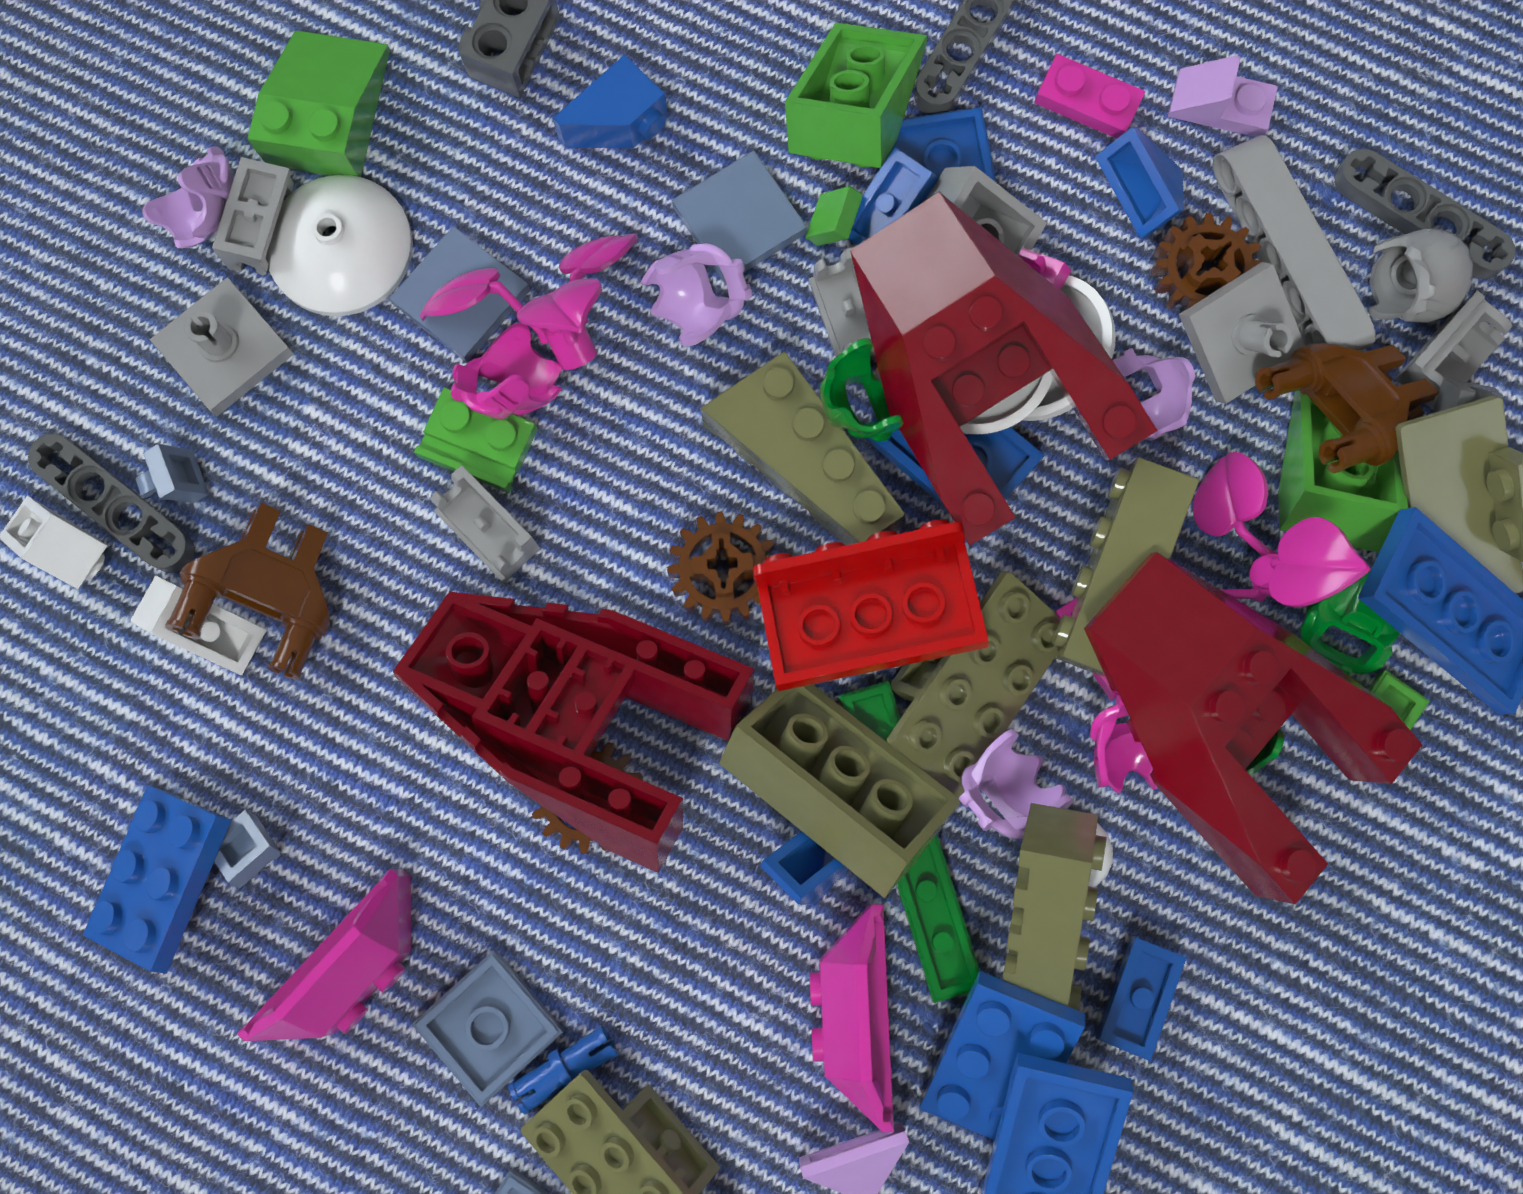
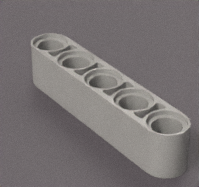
M1259 135L1215 155L1213 171L1217 183L1240 226L1249 229L1246 237L1250 244H1260L1261 248L1256 253L1258 259L1265 263L1274 264L1304 344L1306 346L1318 343L1335 344L1358 351L1372 346L1375 342V330L1371 318L1272 140L1266 135Z

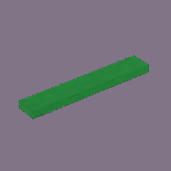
M889 681L839 696L841 707L887 742L888 736L901 719ZM936 835L916 863L896 885L933 1003L969 993L980 971L939 839Z

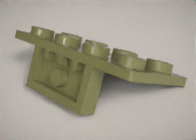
M1489 396L1399 423L1395 431L1404 494L1407 497L1408 508H1418L1515 594L1522 592L1523 452L1508 446L1503 399L1497 396Z
M1002 571L980 602L989 648L903 665L890 684L891 690L901 698L912 703L888 736L887 743L957 797L964 793L962 787L964 770L976 764L985 750L999 736L1005 733L1056 657L1060 647L1052 644L1060 622L1056 613L1017 577L1006 571Z
M583 1070L521 1128L522 1135L572 1194H700L721 1168L649 1084L621 1109L587 1070Z

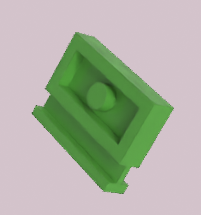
M443 387L423 431L425 435L420 445L416 446L414 453L420 459L453 472L462 465L477 481L510 493L513 479L516 473L520 471L538 428L534 422L513 414L506 419L499 420L477 413L470 409L463 401L454 400L451 397V390Z

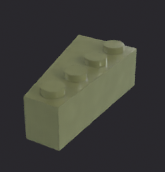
M785 351L700 408L703 426L716 437L719 436L735 450L737 455L749 465H754L772 480L780 491L797 501L810 512V516L845 545L866 541L869 536L878 532H896L901 528L905 513L843 429L834 427L828 421L822 401Z
M1140 457L1136 458L1125 469L1119 467L1108 493V497L1111 499L1105 516L1099 518L1090 540V546L1094 548L1088 566H1081L1072 587L1071 595L1076 596L1077 600L1071 617L1064 614L1056 629L1052 644L1060 647L1055 659L1105 677L1084 627L1151 553L1158 552L1170 559L1199 479Z
M1031 803L1019 855V871L1013 899L1014 908L1007 943V950L1009 952L1006 956L1002 980L1079 1011L1082 986L1072 984L1074 969L1085 971L1090 937L1081 936L1080 933L1083 920H1094L1098 888L1088 885L1091 869L1102 871L1107 837L1096 835L1098 815Z

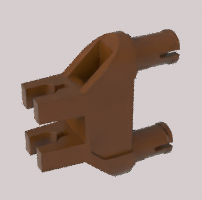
M1327 343L1307 345L1295 350L1286 362L1260 368L1255 376L1256 387L1259 392L1265 391L1263 396L1266 399H1275L1280 395L1300 390L1303 395L1306 394L1341 432L1343 436L1326 440L1319 448V458L1322 464L1325 465L1333 462L1327 468L1332 473L1342 472L1346 468L1361 463L1379 466L1389 462L1398 449L1396 426L1399 423L1423 417L1425 412L1419 405L1433 401L1439 394L1426 378L1397 387L1391 382L1393 378L1386 371L1402 366L1406 360V357L1394 345L1367 352Z
M260 503L257 510L254 509L238 542L206 554L183 566L180 577L182 578L181 582L185 586L165 626L171 631L178 633L179 629L183 628L188 615H190L183 636L199 639L215 598L223 597L282 622L285 630L273 659L269 662L268 669L276 674H279L281 670H285L284 677L300 680L301 672L315 639H321L322 636H325L330 627L328 607L314 571L328 532L308 524L305 530L298 534L287 558L266 548L281 511Z

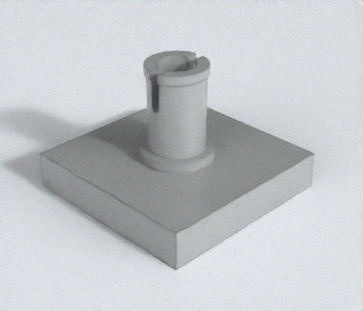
M1261 262L1179 314L1215 401L1227 404L1255 386V376L1260 368L1286 362L1295 350L1305 346L1276 269L1272 263Z
M228 277L149 339L205 406L216 416H219L294 355L291 349Z

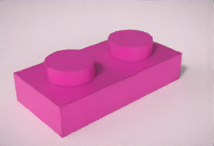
M1056 54L1034 103L1117 139L1128 130L1146 91Z

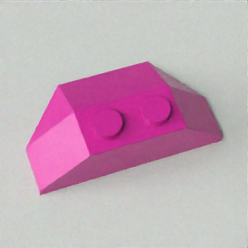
M390 869L252 1019L242 1027L237 1035L243 1041L322 1038L339 1030L344 1034L349 1032L368 1012V1009L363 1005L377 988L382 993L388 990L406 970L401 962L411 953V876L404 869Z
M869 904L819 959V972L809 973L810 1005L821 1006L822 1028H811L813 1062H823L825 1077L882 1132H894L883 904Z

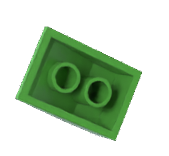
M835 23L785 101L789 153L808 156L815 160L828 159L852 163L859 167L881 168L897 141L927 45V35Z
M295 30L258 93L248 141L265 163L286 167L290 170L328 176L351 175L361 177L390 48L388 44Z
M1300 390L1295 391L1278 490L1279 530L1287 532L1292 526L1307 518H1324L1336 524L1347 536L1353 547L1379 553L1399 510L1408 509L1398 449L1393 458L1385 464L1372 466L1367 463H1361L1346 468L1339 473L1330 472L1327 468L1333 462L1325 465L1322 464L1319 458L1320 445L1326 440L1336 439L1343 435L1306 394L1303 395Z

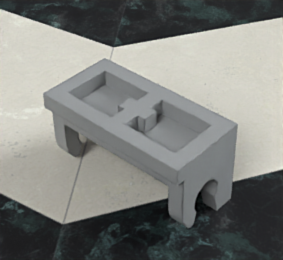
M244 157L240 158L212 249L228 269L242 272L243 265L247 264L254 267L258 274L266 275L269 263L265 257L285 195L291 194L294 186L290 178L292 172L289 168Z
M855 247L845 249L840 256L841 261L834 265L827 266L824 259L819 260L814 265L813 277L809 278V285L835 357L846 350L853 342L863 338L871 339L850 252ZM873 348L870 354V361L876 359Z
M1477 290L1451 313L1396 376L1395 380L1404 385L1426 378L1438 392L1443 378L1467 382L1491 353L1505 340L1500 332L1507 334L1512 328V324L1505 315L1484 299L1485 296ZM1437 396L1433 401L1425 403L1432 410L1434 409Z
M461 465L451 474V480L454 482V485L444 494H441L440 491L433 493L431 501L437 507L434 512L504 583L539 551L540 547L532 536Z

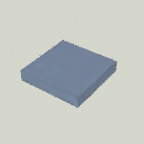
M754 150L672 200L674 210L697 244H712L725 251L731 259H742L745 267L744 272L807 234V226ZM712 265L724 284H726L719 265Z
M453 226L392 294L389 300L397 309L468 363L514 309L499 294L488 293L480 302L466 310L443 316H427L422 321L419 314L430 297L453 278L466 272L485 268L498 269L500 277L497 281H500L519 302L530 292V287L528 283Z
M493 950L412 1023L413 1027L480 1107L485 1105L565 1031L497 950Z

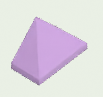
M902 1123L894 1125V1132L877 1130L799 1157L803 1179L842 1194H878L909 1143L906 1131Z

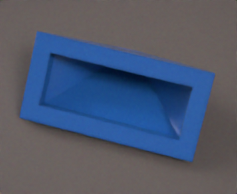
M1131 127L1095 156L1140 239H1145L1184 211L1183 170L1138 127Z
M802 831L766 857L760 865L797 904L816 905L848 870L846 866Z

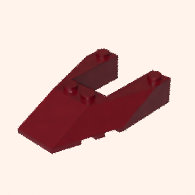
M940 192L850 250L888 412L891 417L901 415L903 425L899 429L953 520L962 523L965 539L969 546L1016 517L960 427L1047 372H1051L1105 460H1111L1158 431L1132 388L1069 297Z
M1158 552L1151 553L1084 627L1111 690L1118 691L1130 719L1126 723L1135 742H1141L1151 763L1153 771L1150 773L1154 784L1257 897L1296 905L1328 865L1326 860L1245 770L1291 714L1348 780L1392 784L1422 747V743L1390 706L1292 632Z
M450 591L393 670L394 677L509 784L608 851L657 873L660 872L683 829V798L590 757L591 753L625 697L729 741L736 725L742 721L752 702L754 668L614 610L602 609L599 614L569 611L568 605L547 603L544 608L515 605V599Z

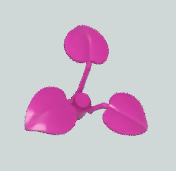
M637 233L624 236H607L576 247L559 264L562 274H570V282L560 286L554 292L529 301L524 306L500 281H497L500 277L498 269L485 268L466 272L439 288L427 301L419 316L424 321L427 316H443L458 313L477 304L488 293L499 294L517 312L516 316L519 322L530 326L537 333L541 344L549 343L558 363L562 365V370L579 368L590 362L597 355V350L585 324L589 322L587 318L588 312L602 292V285L598 279H583L586 273H597L614 264L634 243H637L639 238Z
M1230 452L1225 457L1220 458L1204 477L1197 489L1193 501V516L1198 527L1212 536H1223L1235 528L1236 533L1261 555V557L1253 562L1250 568L1249 577L1253 585L1252 589H1220L1235 599H1253L1257 602H1262L1268 596L1288 607H1304L1341 592L1370 571L1369 565L1357 553L1344 532L1336 524L1324 518L1311 517L1301 520L1292 526L1279 542L1278 555L1276 551L1266 547L1249 532L1244 521L1252 520L1263 512L1268 498V485L1259 465L1242 453Z

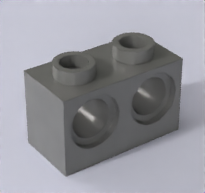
M481 0L480 13L472 28L468 27L465 29L459 43V54L468 77L521 98L560 20L556 0ZM518 10L524 11V12H522V13L519 14V15H515V16H511V15H510L511 13H513V12H515V11H518ZM494 51H504L502 54L498 56L489 57V55Z

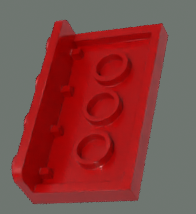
M933 520L924 523L918 530L897 534L894 531H882L869 536L866 541L845 545L841 542H831L823 544L816 548L815 552L798 556L788 553L775 554L767 557L763 563L752 568L754 580L758 588L775 685L778 691L989 648L988 636L965 545L964 530L960 522L950 523L947 520Z

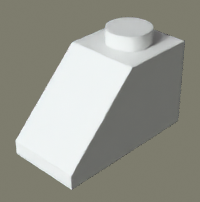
M28 495L0 534V540L21 559L76 589L80 587L84 580L92 579L100 570L105 558L102 553L107 547L106 544L89 532Z
M155 576L130 622L161 639L242 676L266 630L213 604L199 639L183 636L190 615H188L183 628L179 629L178 633L173 632L165 624L170 619L183 589Z

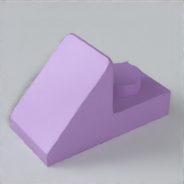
M1231 56L1181 68L1177 74L1168 117L1252 137L1265 135L1269 128L1278 86L1237 77L1240 56Z

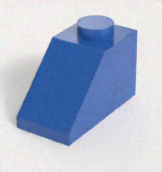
M623 55L552 119L559 142L566 148H634L643 139H651L661 131L668 118L665 93L628 57Z

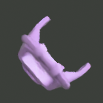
M217 146L210 147L207 150L208 154L204 158H198L193 162L192 166L183 169L179 173L178 182L182 188L151 200L143 207L144 218L149 223L166 228L174 237V243L177 248L197 246L217 234L234 180L229 162L222 149Z
M708 243L694 244L690 249L681 250L656 260L640 282L643 285L657 284L660 287V294L650 312L655 317L666 319L683 330L679 337L683 346H693L707 339L725 320H731L736 317L743 308L744 300H748L753 295L751 286L746 284L743 275L745 267L742 259H731L721 248ZM704 265H719L726 280L729 298L718 297L713 293Z
M1133 348L1122 352V356L1112 360L1124 378L1137 371L1145 370L1148 372L1157 390V395L1141 402V405L1158 430L1145 438V440H1155L1160 435L1187 424L1192 404V384L1196 376L1194 368L1188 359L1183 357L1160 359L1149 355L1136 356Z
M1010 729L999 736L985 750L976 764L964 770L962 775L964 793L959 797V800L964 807H970L978 817L977 823L983 831L993 828L1003 836L1021 840L1023 839L1031 803L1067 809L1073 803V800L1068 794L1065 795L1066 787L1063 784L1051 788H1040L1037 785V774L1042 765L1043 758L1038 755H1023L1011 749L1012 744L1019 735L1014 729ZM979 790L987 795L1003 815L1004 820L988 806Z

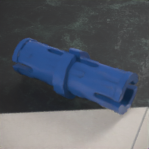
M599 1025L596 1027V1030L564 1051L560 1048L555 1049L548 1054L549 1060L517 1081H512L508 1084L513 1100H516L531 1089H535L520 1099L521 1102L517 1104V1107L524 1115H527L532 1109L563 1090L583 1070L590 1072L609 1059L619 1055L613 1040L593 1051V1049L608 1040L609 1033L605 1027Z

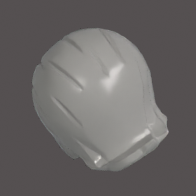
M1437 228L1422 229L1389 238L1374 247L1373 253L1382 252V255L1373 264L1369 281L1371 293L1377 305L1369 307L1371 317L1385 320L1400 318L1405 322L1428 323L1451 314L1466 298V293L1469 292L1473 281V260L1467 245L1453 233Z

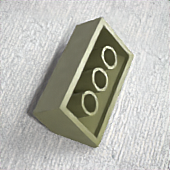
M813 684L783 691L776 689L736 725L719 762L723 768L884 898L912 868L961 803L957 796L920 767L905 758L884 739Z

